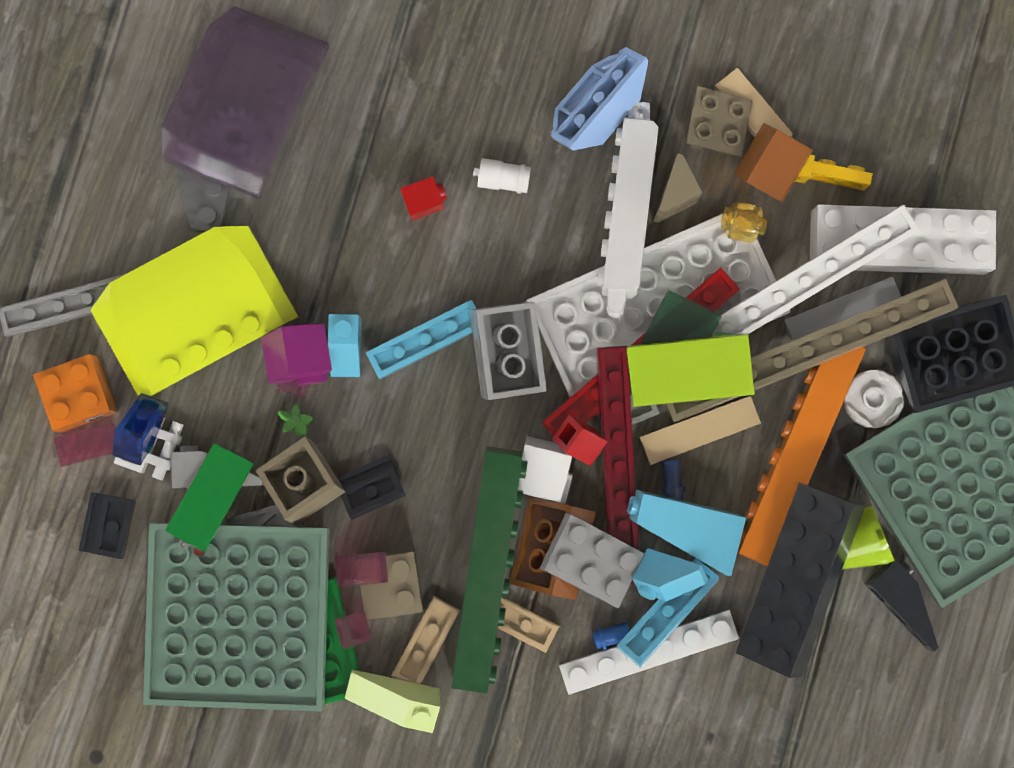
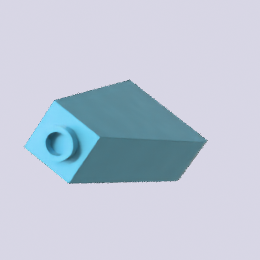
M636 490L635 496H631L627 508L630 520L727 576L732 575L746 520L745 517L737 513Z

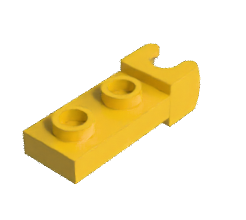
M810 155L795 182L805 184L810 179L864 191L871 185L873 173L865 172V168L856 165H849L847 168L836 166L835 161L820 159L817 162L814 161L815 155Z

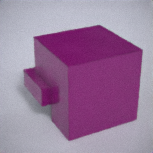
M324 324L283 326L261 338L268 384L288 383L295 380L296 386L320 384L328 381L326 373L332 371Z

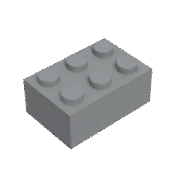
M520 302L470 309L481 398L493 400L546 392L535 302Z

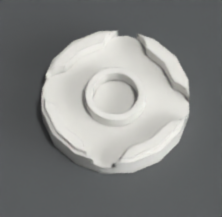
M868 370L858 373L853 378L843 403L847 414L855 423L865 428L876 429L891 424L899 417L904 405L903 391L900 383L894 376L883 370Z

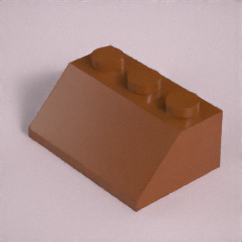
M529 497L510 584L551 596L576 600L577 587L540 569L566 513L593 526L596 512Z

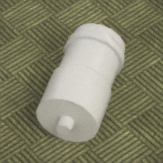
M482 158L480 169L474 168L473 175L478 176V187L516 191L521 194V192L527 193L531 167L525 166V164L515 165L503 163V161Z

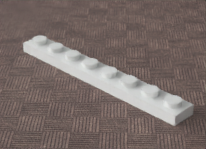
M901 205L694 330V333L698 339L715 337V332L749 334L920 230L905 205Z

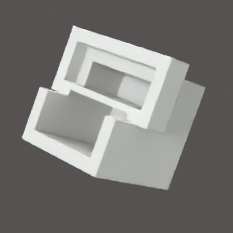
M527 436L522 460L528 461L525 479L519 478L518 490H523V494L565 504L573 476L572 473H568L572 456L566 454L554 442Z

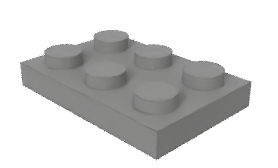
M566 513L540 569L613 607L619 608L644 553L583 520Z

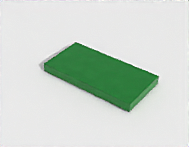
M337 576L328 579L324 705L344 700L352 669L361 671Z

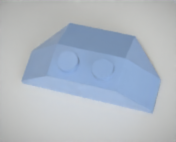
M625 47L618 54L608 56L592 65L555 108L551 137L571 150L603 145L624 118L627 117L629 111L640 101L648 59Z

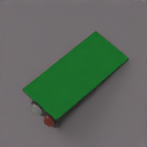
M214 443L165 532L179 538V546L181 548L187 549L192 545L196 547L193 550L196 556H203L254 464Z

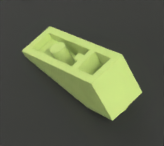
M352 669L345 699L402 727L433 733L440 709V688Z

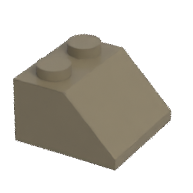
M416 551L356 560L365 620L395 617L424 611Z

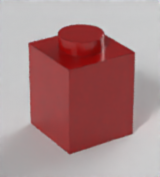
M433 176L400 188L411 221L444 210L443 201L447 200V196L442 183L436 184Z
M568 415L552 438L566 454L590 466L608 442L593 427L571 415Z

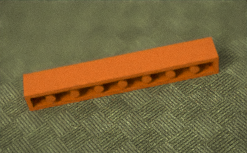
M861 347L807 370L803 382L807 383L803 394H797L792 405V409L795 410L792 420H787L781 430L780 436L784 438L780 448L775 447L768 462L772 464L768 475L763 474L758 483L757 490L760 491L756 503L752 501L746 511L745 518L748 519V522L742 532L737 554L768 567L799 483H809L866 348Z

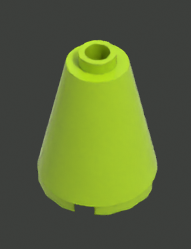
M873 506L866 507L842 570L889 564L895 561Z

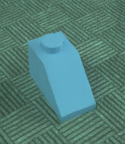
M329 314L328 349L332 371H330L331 377H361L362 319L359 315Z
M648 548L632 578L641 596L649 600L657 598L663 601L671 600L705 585L708 580L702 565Z

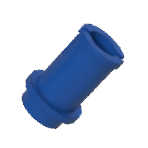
M627 622L603 629L599 626L596 631H592L596 649L602 648L606 650V646L620 643L630 631Z

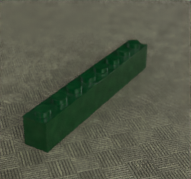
M490 446L486 448L452 689L487 694L488 685L495 684L497 666H492L493 655H499L502 638L496 637L497 626L504 625L506 608H500L502 597H508L510 579L504 577L506 567L512 568L515 550L509 549L510 538H517L519 520L513 519L515 508L521 509L523 490H518L519 478L525 479L528 461L522 460L523 451Z

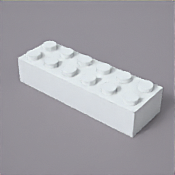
M817 205L811 211L810 260L897 207ZM906 208L920 231L854 271L985 275L996 270V211Z

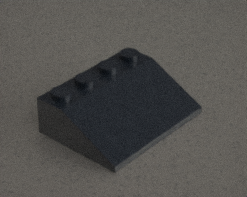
M1007 295L995 296L959 306L956 310L885 338L891 360L914 413L1014 386V319Z

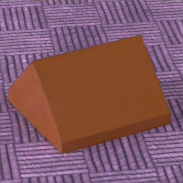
M763 123L735 170L734 175L783 202L813 150L778 129Z

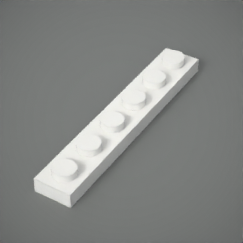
M725 610L679 625L641 668L618 650L617 646L560 664L559 667L568 695L738 640L739 637L730 610Z

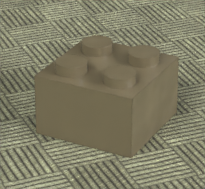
M303 437L255 470L284 519L294 525H298L345 493L344 488L317 445L307 437Z

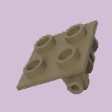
M697 86L686 144H690V149L696 151L706 148L742 157L752 100Z

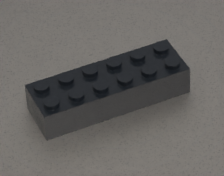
M798 484L736 654L788 678L802 677L865 506L812 485Z

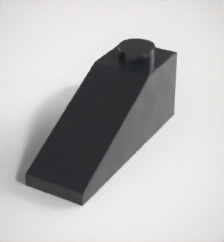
M895 560L889 564H884L864 584L925 649L935 652L939 647L919 584L912 577L914 571L903 560L900 562Z

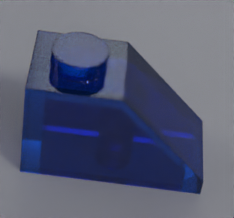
M140 393L115 429L112 455L141 466L155 443L169 403Z

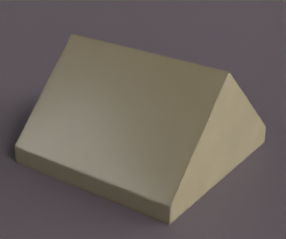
M677 153L671 165L653 219L654 222L659 223L694 206L702 195V191L691 169L681 154Z

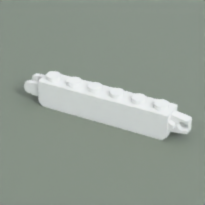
M638 102L629 111L628 118H624L623 128H617L615 145L620 146L619 156L613 155L611 173H617L616 183H610L608 201H613L612 211H606L604 229H610L609 239H603L601 257H606L605 268L599 267L597 285L602 286V295L607 296L606 310L608 316L614 319L623 315L626 298L632 299L639 292L658 136V126L654 121H650V103Z

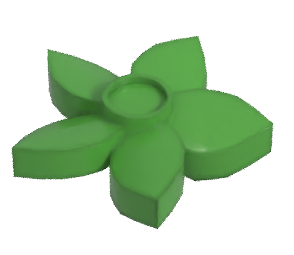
M298 404L293 406L290 413L282 410L278 412L280 418L286 421L282 431L290 432L294 430V433L301 437L306 435V426L310 424L313 418L306 414L300 415Z

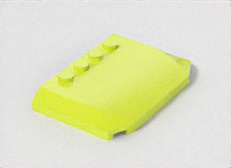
M249 226L211 228L110 282L90 310L141 401L150 398L176 382L299 317Z

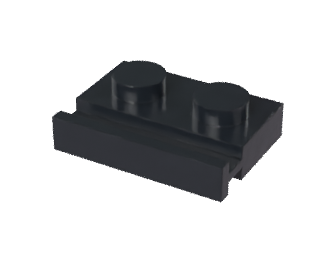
M389 455L337 478L345 490V493L340 496L351 520L406 496Z
M91 492L79 551L124 559L136 500Z

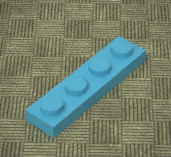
M470 300L366 352L379 380L472 334L470 309H476L473 301Z
M697 558L692 562L702 565L708 579L706 584L668 601L658 599L617 645V649L639 668L645 664L719 581V576Z

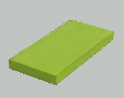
M748 333L627 347L633 407L755 395Z

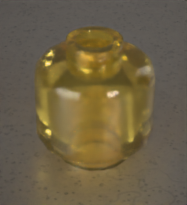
M739 201L734 202L730 207L727 206L721 219V229L725 231V236L729 239L745 243H753L759 235L763 236L767 227V218H763L761 207Z

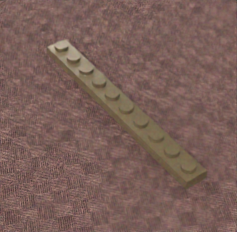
M944 279L752 357L754 390L958 309V304L947 280ZM737 397L667 403L673 421L677 422Z

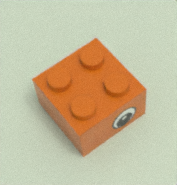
M88 354L33 374L52 431L63 433L118 413L102 364L97 356Z

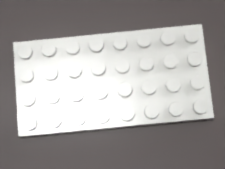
M742 205L644 248L639 292L632 299L626 298L624 312L621 317L614 319L608 316L606 310L607 296L602 295V286L597 285L599 268L527 300V302H535L539 331L569 398L597 375L596 347L630 346L720 267L740 290L696 329L776 281ZM790 309L782 313L781 315L777 316L776 318L772 319L771 321L789 314ZM693 330V331H692L688 336H686L683 340L698 339V338H697V336L695 335L694 330Z

